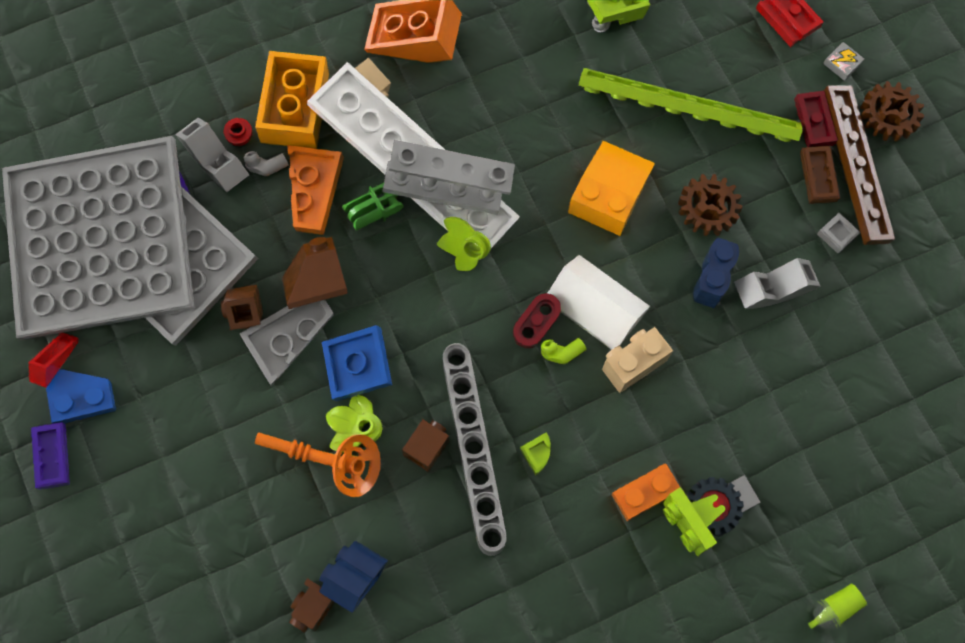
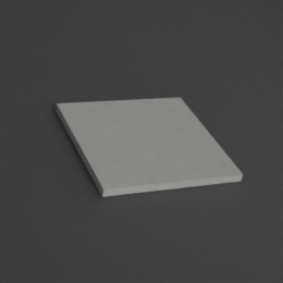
M173 136L2 168L17 339H30L195 309L176 139Z

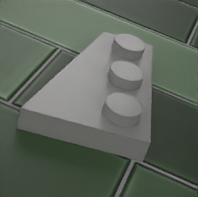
M326 300L288 309V306L262 320L261 325L252 326L240 333L241 338L271 387L334 316V313Z

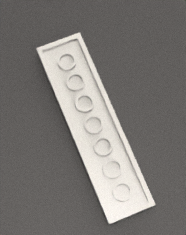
M348 62L307 102V105L384 174H386L387 163L391 160L394 140L445 150ZM411 198L445 229V218L457 217L467 221L474 231L483 233L489 239L491 248L520 217L502 200L500 211L496 215Z

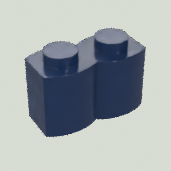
M717 238L712 243L702 264V274L694 287V302L711 308H715L729 288L731 281L730 272L739 257L738 244L721 238Z
M354 541L350 547L344 545L335 559L336 564L332 565L329 563L319 579L323 582L319 592L352 613L376 584L388 562L387 559L357 541Z

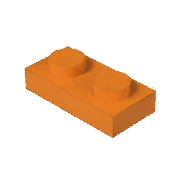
M665 463L619 488L611 495L626 521H629L665 501L668 495L680 488Z

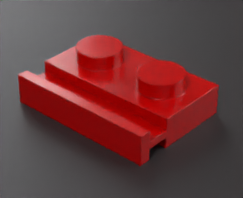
M764 0L758 2L756 7L758 12L790 48L796 42L803 40L821 28L823 20L804 0Z

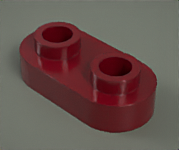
M548 293L538 295L518 319L513 329V337L519 346L523 348L537 346L557 321L561 312V304L554 295ZM546 306L550 308L551 313L543 315L540 309ZM529 329L534 335L531 338H525L522 332Z

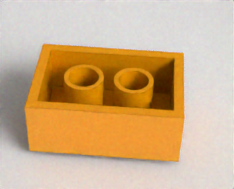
M269 51L255 126L260 143L317 149L322 118L307 105V102L329 79L326 57Z

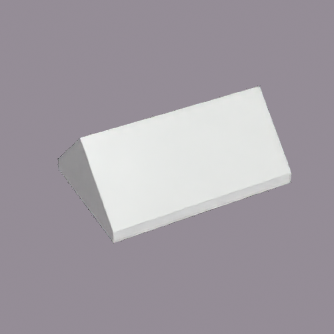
M580 255L563 267L548 291V294L554 295L559 300L561 313L611 350L623 343L650 308L648 304Z

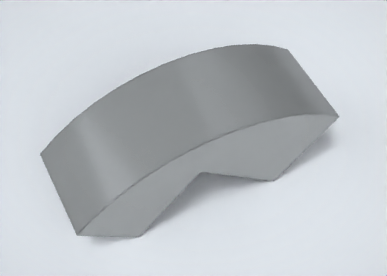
M195 119L175 134L201 168L225 192H228L249 176L239 159L225 149L209 124L202 119Z
M796 258L767 274L752 272L734 282L745 309L778 304L821 287L810 261Z

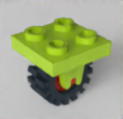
M709 477L706 480L702 479L693 485L686 495L680 487L670 493L663 502L666 507L663 509L665 517L671 525L677 524L683 534L680 536V539L690 553L694 551L699 556L717 543L713 536L720 537L730 532L738 525V521L742 518L743 512L741 510L744 504L739 498L741 494L733 489L735 486L731 482L729 484L725 483L726 479L719 478L717 480L715 477Z

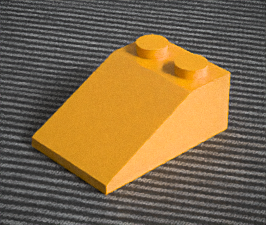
M603 141L571 198L568 213L621 236L655 163Z

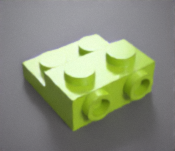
M587 0L600 24L618 20L621 25L643 19L650 7L649 0Z

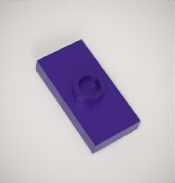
M61 422L31 427L35 488L42 490L70 485L66 425Z

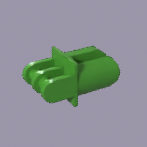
M384 183L374 188L369 186L368 193L342 206L344 211L348 213V218L353 223L356 231L381 218L385 222L387 217L397 213L404 207L402 202L397 201L398 195L382 192ZM384 194V196L377 198L378 195ZM389 203L390 206L384 209L383 206Z

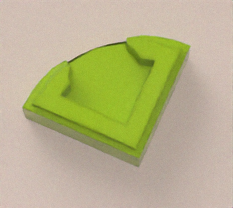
M547 432L520 447V451L535 475L544 469L550 457L551 443Z

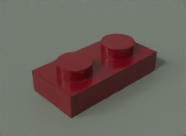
M816 91L797 94L794 101L802 125L806 146H835L838 139L825 92Z

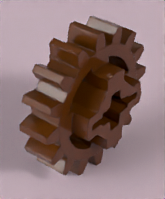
M886 81L883 87L879 84L875 85L873 90H869L864 97V101L860 106V109L864 110L861 114V119L868 120L864 126L866 129L871 127L875 129L873 136L881 133L883 134V141H887L889 136H892L894 141L898 142L902 136L907 139L919 128L920 122L924 118V114L920 113L924 108V104L916 103L920 96L918 94L912 96L910 94L911 87L903 90L901 89L900 82L895 87H892L890 82Z
M701 174L698 182L692 178L688 186H684L681 192L683 196H680L678 200V205L682 206L679 215L687 216L684 224L689 225L692 223L694 225V233L700 228L703 229L704 236H707L710 230H713L714 234L719 236L722 228L728 232L732 224H736L740 217L738 214H740L743 207L737 203H739L742 196L741 194H733L736 186L731 185L728 187L726 185L727 178H723L720 182L717 181L716 174H713L710 180H707L706 176ZM692 197H694L693 202L696 204L695 208L692 207ZM725 202L728 204V214L726 213L727 208L724 206Z

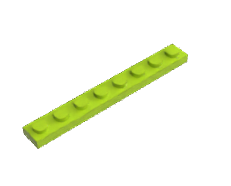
M583 68L578 85L584 87V90L590 93L599 94L602 91L610 93L611 97L618 100H627V98L638 100V103L645 107L657 105L665 107L667 112L673 114L685 112L693 114L692 117L697 120L720 121L721 125L728 128H736V125L745 127L750 133L756 135L772 134L775 135L776 139L784 142H791V139L799 141L803 131L801 122Z

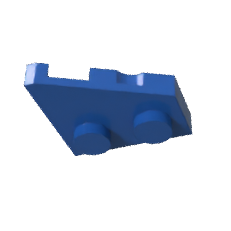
M59 369L46 388L52 424L68 423L116 411L112 384L106 378Z

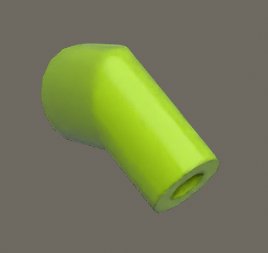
M579 338L565 347L557 345V343L549 339L542 343L541 354L548 361L567 364L587 349Z

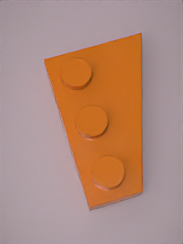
M287 145L290 157L289 176L292 184L293 227L298 232L324 235L344 156L339 151Z

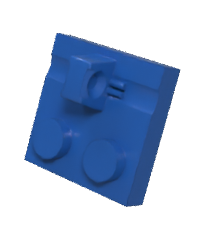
M375 325L322 342L332 400L340 401L392 385L381 327Z

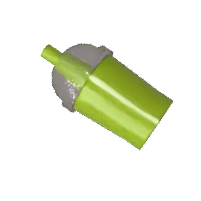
M851 583L831 596L817 601L818 604L813 609L814 620L808 623L811 629L818 625L826 630L838 629L843 622L867 606V602L858 588Z

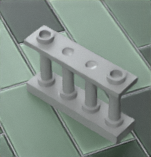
M394 140L391 160L387 163L382 192L497 215L500 211L502 193L508 195L511 193L515 164Z

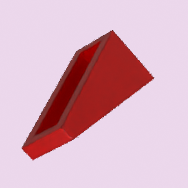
M60 333L29 361V382L47 388L78 344V338L66 333Z

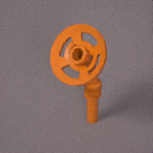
M258 432L255 439V444L286 453L289 458L295 456L296 460L302 458V462L310 460L332 466L336 487L342 494L349 497H360L366 494L374 486L379 476L381 467L380 452L374 440L366 435L355 434L346 438L335 454L313 449L310 444L304 446V442L298 444L297 440L290 442ZM360 442L366 447V450L353 446V443ZM352 451H356L359 455H352ZM370 460L368 474L363 480L360 476L365 469V461ZM345 473L351 474V478H347ZM341 481L353 484L354 488H347Z

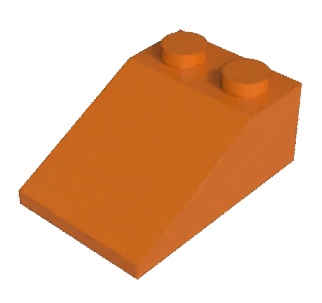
M398 0L375 4L364 50L367 53L427 63L452 60L462 13L453 0Z

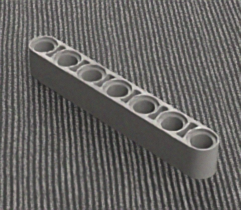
M453 343L447 346L443 352V369L479 549L488 556H495L504 549L506 530L469 350L464 345ZM458 355L464 359V362L459 366H454L448 360L452 356ZM458 384H466L470 387V391L465 395H460L454 391V388ZM464 413H472L476 417V421L472 424H464L459 418ZM470 442H477L482 446V451L478 454H470L466 451L465 447ZM477 471H482L488 476V481L485 484L477 485L472 481L471 476ZM487 501L494 506L495 510L491 515L484 516L478 512L477 506L481 502ZM494 532L499 535L501 542L496 547H489L484 543L483 536L486 533Z

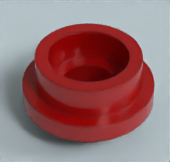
M243 118L231 119L225 124L223 129L225 139L235 146L247 144L253 133L250 123ZM242 128V131L239 133L233 132L235 129Z

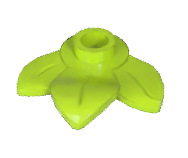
M448 217L444 219V225L448 232L439 239L437 246L456 256L455 266L457 270L470 271L474 269L479 259L485 258L490 253L491 244L489 239L483 233L474 231L470 224L461 218Z
M353 396L349 407L337 406L326 414L328 424L337 432L330 443V448L334 451H337L346 438L355 434L366 435L374 441L381 436L382 422L373 414V405L364 396ZM370 423V428L363 432V426ZM360 442L353 443V446L359 447L361 445Z

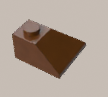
M317 237L309 243L303 244L282 277L288 309L348 293L332 237Z

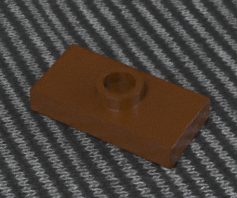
M831 147L802 148L800 156L809 204L838 202L840 194Z

